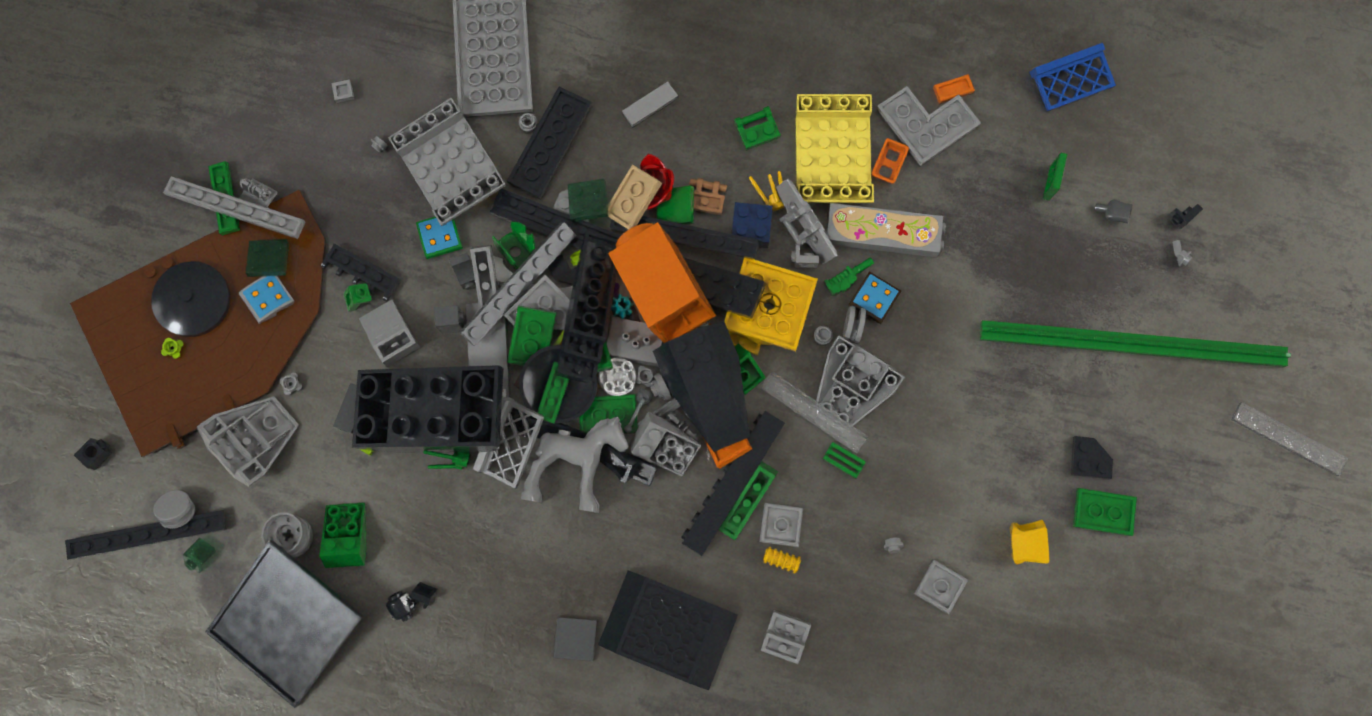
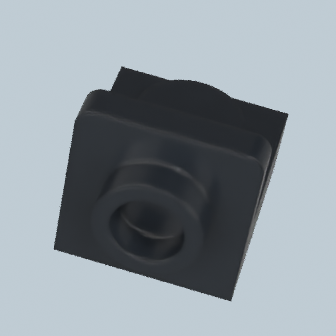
M1197 204L1193 208L1187 207L1182 213L1176 208L1168 217L1175 226L1181 229L1201 212L1203 208Z

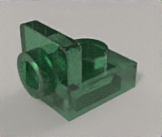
M199 537L183 554L185 567L190 571L195 570L200 573L202 565L216 552L215 548Z

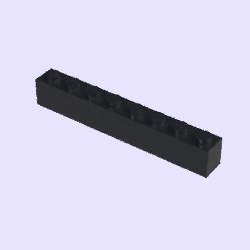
M767 411L763 415L759 413L753 422L756 424L753 431L749 429L750 437L747 439L752 450L735 459L732 464L726 465L723 473H725L722 480L718 478L712 487L715 490L711 497L707 495L703 501L704 509L701 513L697 511L691 521L694 523L690 530L687 528L681 536V539H683L682 544L701 557L785 424Z

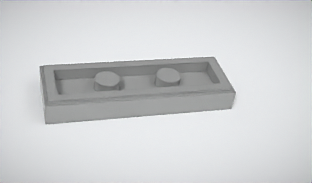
M667 81L622 110V114L630 125L634 127L676 100L678 95Z

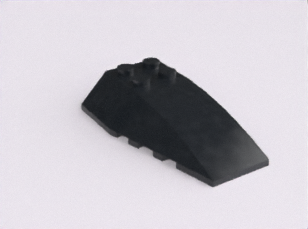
M724 321L703 326L667 341L653 351L667 388L714 452L750 437L739 356Z

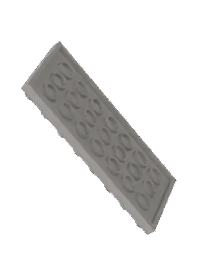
M452 0L458 108L463 116L533 112L526 0Z

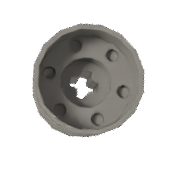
M277 513L265 522L261 538L264 546H266L268 541L273 540L292 557H298L310 548L314 533L311 525L305 519L290 513Z

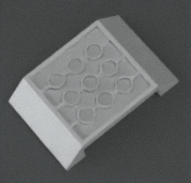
M452 98L388 137L431 205L432 212L441 226L506 186L502 176Z

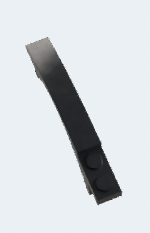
M513 407L511 415L513 420L521 416L518 409ZM532 416L527 417L526 420L529 427H535L537 419ZM522 420L515 422L517 431H525ZM543 420L537 438L540 439L543 434L548 432L558 434L559 430L569 431L570 436L579 438L586 437L587 433L563 423L553 424ZM527 433L522 434V436L528 437ZM608 443L604 444L601 449L600 462L614 472L621 482L626 483L633 478L648 486L652 484L658 469L657 466L627 452H619Z

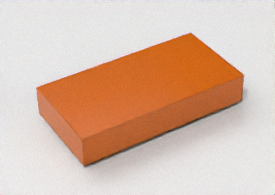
M969 74L933 86L939 104L950 101L957 95L963 97L975 91Z

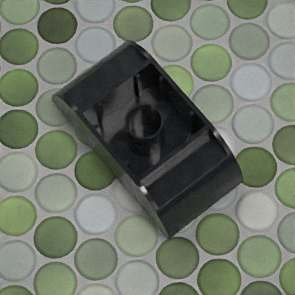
M499 365L358 370L352 448L397 453H423L424 450L439 453L490 452L499 450L504 368Z

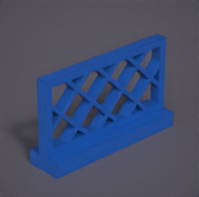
M1103 43L1035 67L1029 72L1031 78L1035 79L1046 111L1116 86L1103 52L1105 50ZM1099 57L1102 64L1100 69L1091 66L1093 59ZM1077 65L1086 67L1083 76L1074 72ZM1089 69L1098 73L1095 81L1086 78ZM1060 71L1069 73L1066 82L1057 78ZM1072 75L1081 79L1078 87L1069 84ZM1100 75L1107 77L1108 85L1103 86L1097 83ZM1047 77L1053 80L1049 88L1043 86L1041 78ZM1084 81L1092 84L1089 92L1081 89ZM1055 82L1064 85L1061 94L1052 90ZM1067 87L1076 91L1073 98L1064 96ZM1050 93L1059 97L1057 103L1052 106L1048 100Z

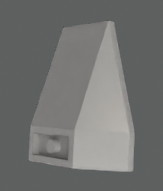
M839 335L828 351L814 411L847 431L893 395L905 376L859 345Z

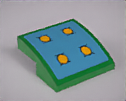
M436 217L416 222L426 260L463 249L455 219L443 226L440 225Z

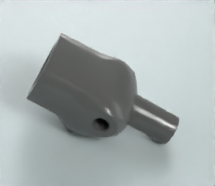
M1114 199L1108 205L1096 203L1095 211L1105 212V217L1109 221L1128 224L1133 205Z

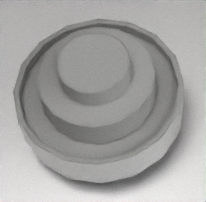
M661 374L653 375L655 380L652 381L653 385L650 386L653 395L664 398L665 401L671 399L670 391Z

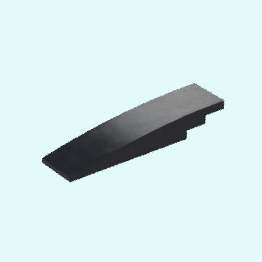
M588 230L585 231L565 322L556 371L557 376L594 385L596 382L603 344L607 338L617 269L608 253L616 249L618 239Z

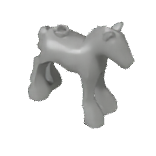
M614 417L612 419L600 420L584 438L570 436V432L565 430H559L558 434L549 432L543 434L540 437L539 447L535 451L539 458L532 463L530 473L524 483L521 499L542 503V493L539 487L541 475L550 464L558 459H563L571 464L582 467L579 510L599 513L600 505L593 494L592 488L594 476L600 463L601 449L607 443L619 452H625L629 447L619 422L620 419Z

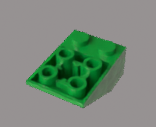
M365 503L326 505L319 555L325 568L365 566Z

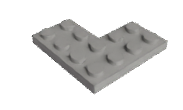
M907 86L879 104L876 108L901 142L909 147L908 151L920 166L981 124L960 95H957L931 114H928Z

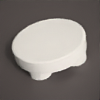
M611 358L613 368L598 372V383L601 389L609 395H625L633 390L636 383L635 368L626 359Z

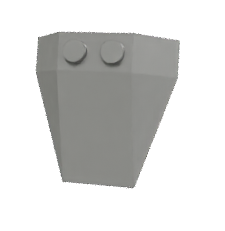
M272 396L215 414L198 425L197 429L207 448L233 478L249 487L266 474L299 424L280 402Z

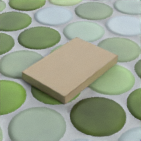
M632 165L603 213L628 230L637 226L662 182Z

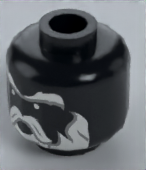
M401 590L388 597L389 601L386 603V607L393 620L401 619L404 622L413 617L412 613L416 606L409 593L402 592Z

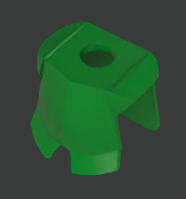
M512 221L510 225L512 232L503 236L499 241L494 236H492V239L503 257L517 270L535 249L533 234L528 235L526 233V225ZM513 247H518L521 253L519 256L513 257L510 255V250Z

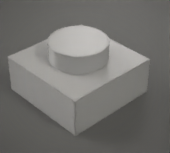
M350 79L332 83L336 103L354 99Z

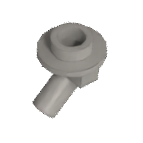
M1175 240L1172 243L1178 266H1186L1193 258L1191 256L1192 251H1182L1180 240Z

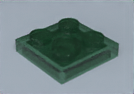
M605 179L568 184L569 214L572 222L608 216Z
M288 239L249 241L246 264L247 277L286 275L289 251Z

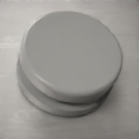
M849 306L843 329V337L845 339L854 341V343L860 342L866 318L865 308H860L857 318H855V306Z
M174 490L163 494L156 501L153 512L163 527L173 529L181 527L191 520L195 513V506L186 492Z

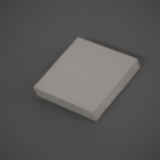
M764 503L759 542L799 547L803 508Z
M932 560L914 594L943 612L950 614L968 579L936 560Z

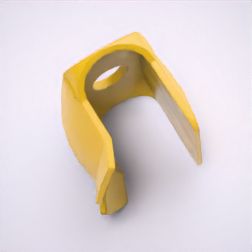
M1043 519L1022 525L1012 522L1009 529L1011 555L1015 564L1019 565L1025 561L1049 563L1048 532Z

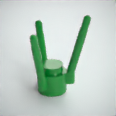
M428 450L423 451L424 454L452 459V463H455L428 465V469L462 470V467L467 468L469 463V452H454L453 455Z

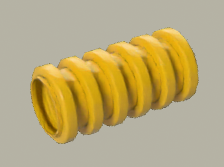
M769 546L764 554L763 563L766 564L768 562L771 566L774 564L777 568L780 566L782 570L786 568L788 572L791 570L795 574L799 569L801 557L798 556L796 558L794 554L790 556L788 552L785 554L782 550L779 552L776 548L773 550Z

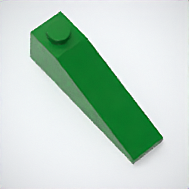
M763 461L760 463L719 528V531L736 540L777 475V470Z

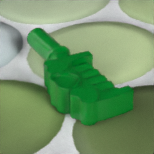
M870 257L852 269L847 266L843 272L832 277V279L824 280V284L833 296L840 294V292L844 293L857 281L856 275L873 265L874 261Z

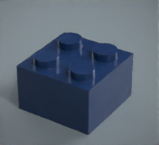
M735 202L732 234L757 239L760 241L759 248H768L773 206Z

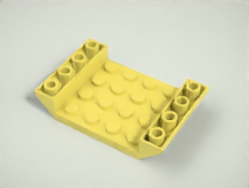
M797 94L795 118L796 188L807 203H874V184H871L870 141L872 94Z

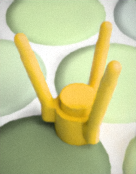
M778 171V183L780 185L783 181L781 171ZM768 174L773 194L769 196V200L756 181L750 176L749 180L765 204L773 206L772 211L785 207L777 194L771 174Z

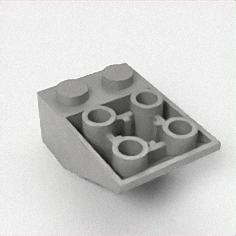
M392 299L359 318L381 362L387 367L420 348Z
M649 411L630 441L632 454L680 476H683L701 447V444L667 420Z

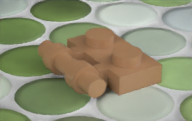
M690 178L689 186L696 187V190H694V211L722 215L725 196L719 195L718 191L726 192L727 185L720 184L719 181L708 182L703 181L704 179L698 178V180ZM702 188L711 189L713 191L712 193L702 192Z

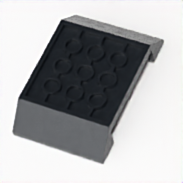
M628 570L598 645L679 680L709 690L738 614Z

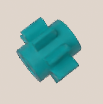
M619 294L617 299L613 297V305L611 306L613 317L620 316L623 319L626 314L630 315L632 313V310L629 308L634 303L630 302L629 296L622 297Z

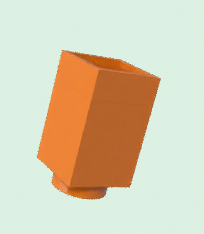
M658 222L655 224H640L627 230L618 239L616 249L608 253L647 327L663 343L691 332L716 316L677 245Z

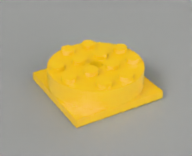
M744 258L739 274L765 281L766 287L753 319L727 311L724 322L728 331L745 336L755 343L775 345L796 352L818 278L758 260ZM766 303H772L774 305V309L769 310L767 312V309L764 305Z

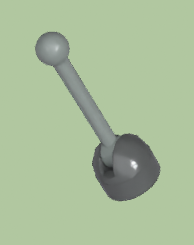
M643 388L639 389L637 393L639 404L629 424L624 428L626 433L632 431V425L642 405H646L652 400L654 395L650 391Z

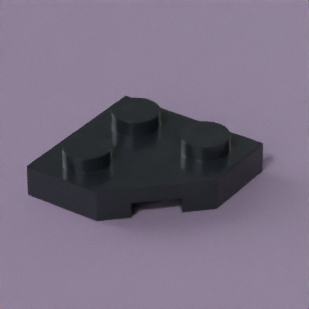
M1074 436L1071 475L1112 479L1113 459L1095 438Z

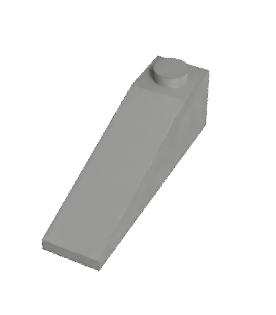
M492 245L477 246L470 249L479 309L498 291Z

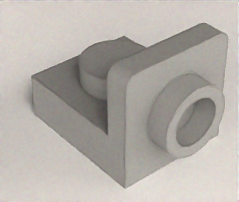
M796 245L795 251H791V262H795V268H817L819 256H814L813 253L800 255V245Z

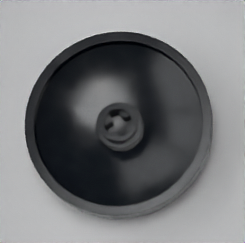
M196 261L183 262L169 268L160 276L152 292L151 305L157 321L165 329L179 336L197 337L212 331L224 320L230 307L231 293L225 278L212 266Z
M561 345L548 346L535 352L526 361L520 373L519 390L525 406L536 413L538 412L554 362L558 363ZM597 376L594 385L569 379L555 423L575 420L590 408L597 392Z

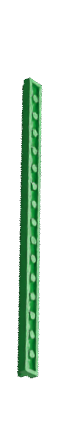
M984 320L980 322V341L1277 367L1288 366V358L1291 357V353H1288V347Z

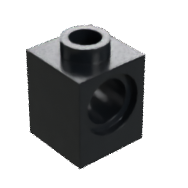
M90 438L74 456L86 468L96 470L112 452L107 449L109 445L102 439ZM96 448L97 453L92 457V451Z

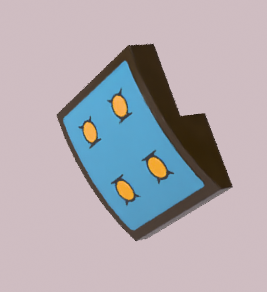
M869 271L848 305L855 306V309L858 311L860 308H865L866 316L881 324L900 295L901 290Z

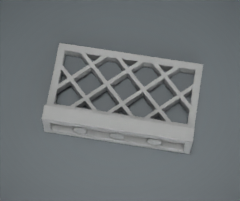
M503 397L500 444L504 443L507 453L500 456L498 450L479 452L473 470L479 473L484 472L513 488H518L545 416L514 402L515 400L510 397ZM513 407L518 409L521 416L513 420L511 415ZM530 416L537 419L535 427L532 428L529 427L526 420ZM522 420L525 431L518 433L515 422ZM510 425L514 435L507 438L504 430L506 426ZM527 433L529 442L528 445L523 446L519 436ZM515 438L519 448L511 451L508 440ZM520 451L522 461L516 464L513 453ZM509 456L512 466L505 469L501 458ZM497 460L501 471L494 472L490 470L493 461ZM514 470L516 475L514 481L508 479L506 471Z

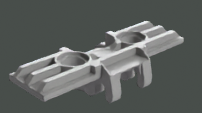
M789 179L783 181L776 187V191L787 210V214L779 220L784 223L797 243L795 245L801 246L805 242L809 244L816 256H819V260L823 265L838 256L837 251L825 234V229L807 201H804L793 182ZM799 220L804 228L801 234L798 233L792 221Z

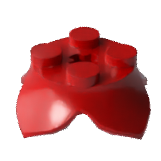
M647 154L641 161L640 170L662 182L646 209L649 210L664 201L670 200L674 184V174L671 169L665 167L658 157Z

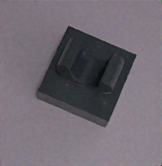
M419 582L413 589L410 598L414 599L415 605L419 601L424 603L423 608L426 609L436 596L437 588Z

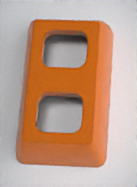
M887 138L872 170V176L890 184L895 183L909 147ZM888 150L899 153L897 161L886 158ZM881 166L892 169V174L889 178L879 174Z

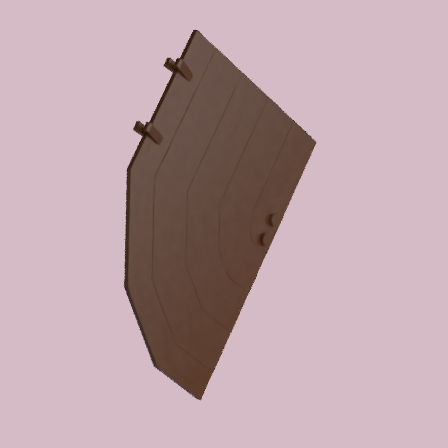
M300 190L271 203L267 207L303 219L306 222L298 239L238 219L240 231L222 236L219 234V230H216L70 303L141 457H145L172 443L174 448L180 449L186 446L182 437L198 430L197 426L211 416L244 406L266 395L319 314L323 276L321 264L324 261L326 240ZM190 261L202 262L215 268L227 281L231 293L230 307L224 320L212 331L197 337H183L165 329L157 321L151 305L152 292L160 276L169 268ZM274 271L293 298L294 304L278 311L275 317L259 324L240 297L239 292L257 279ZM166 338L183 342L184 345L180 349L181 355L179 358L175 359L169 355H162V345Z

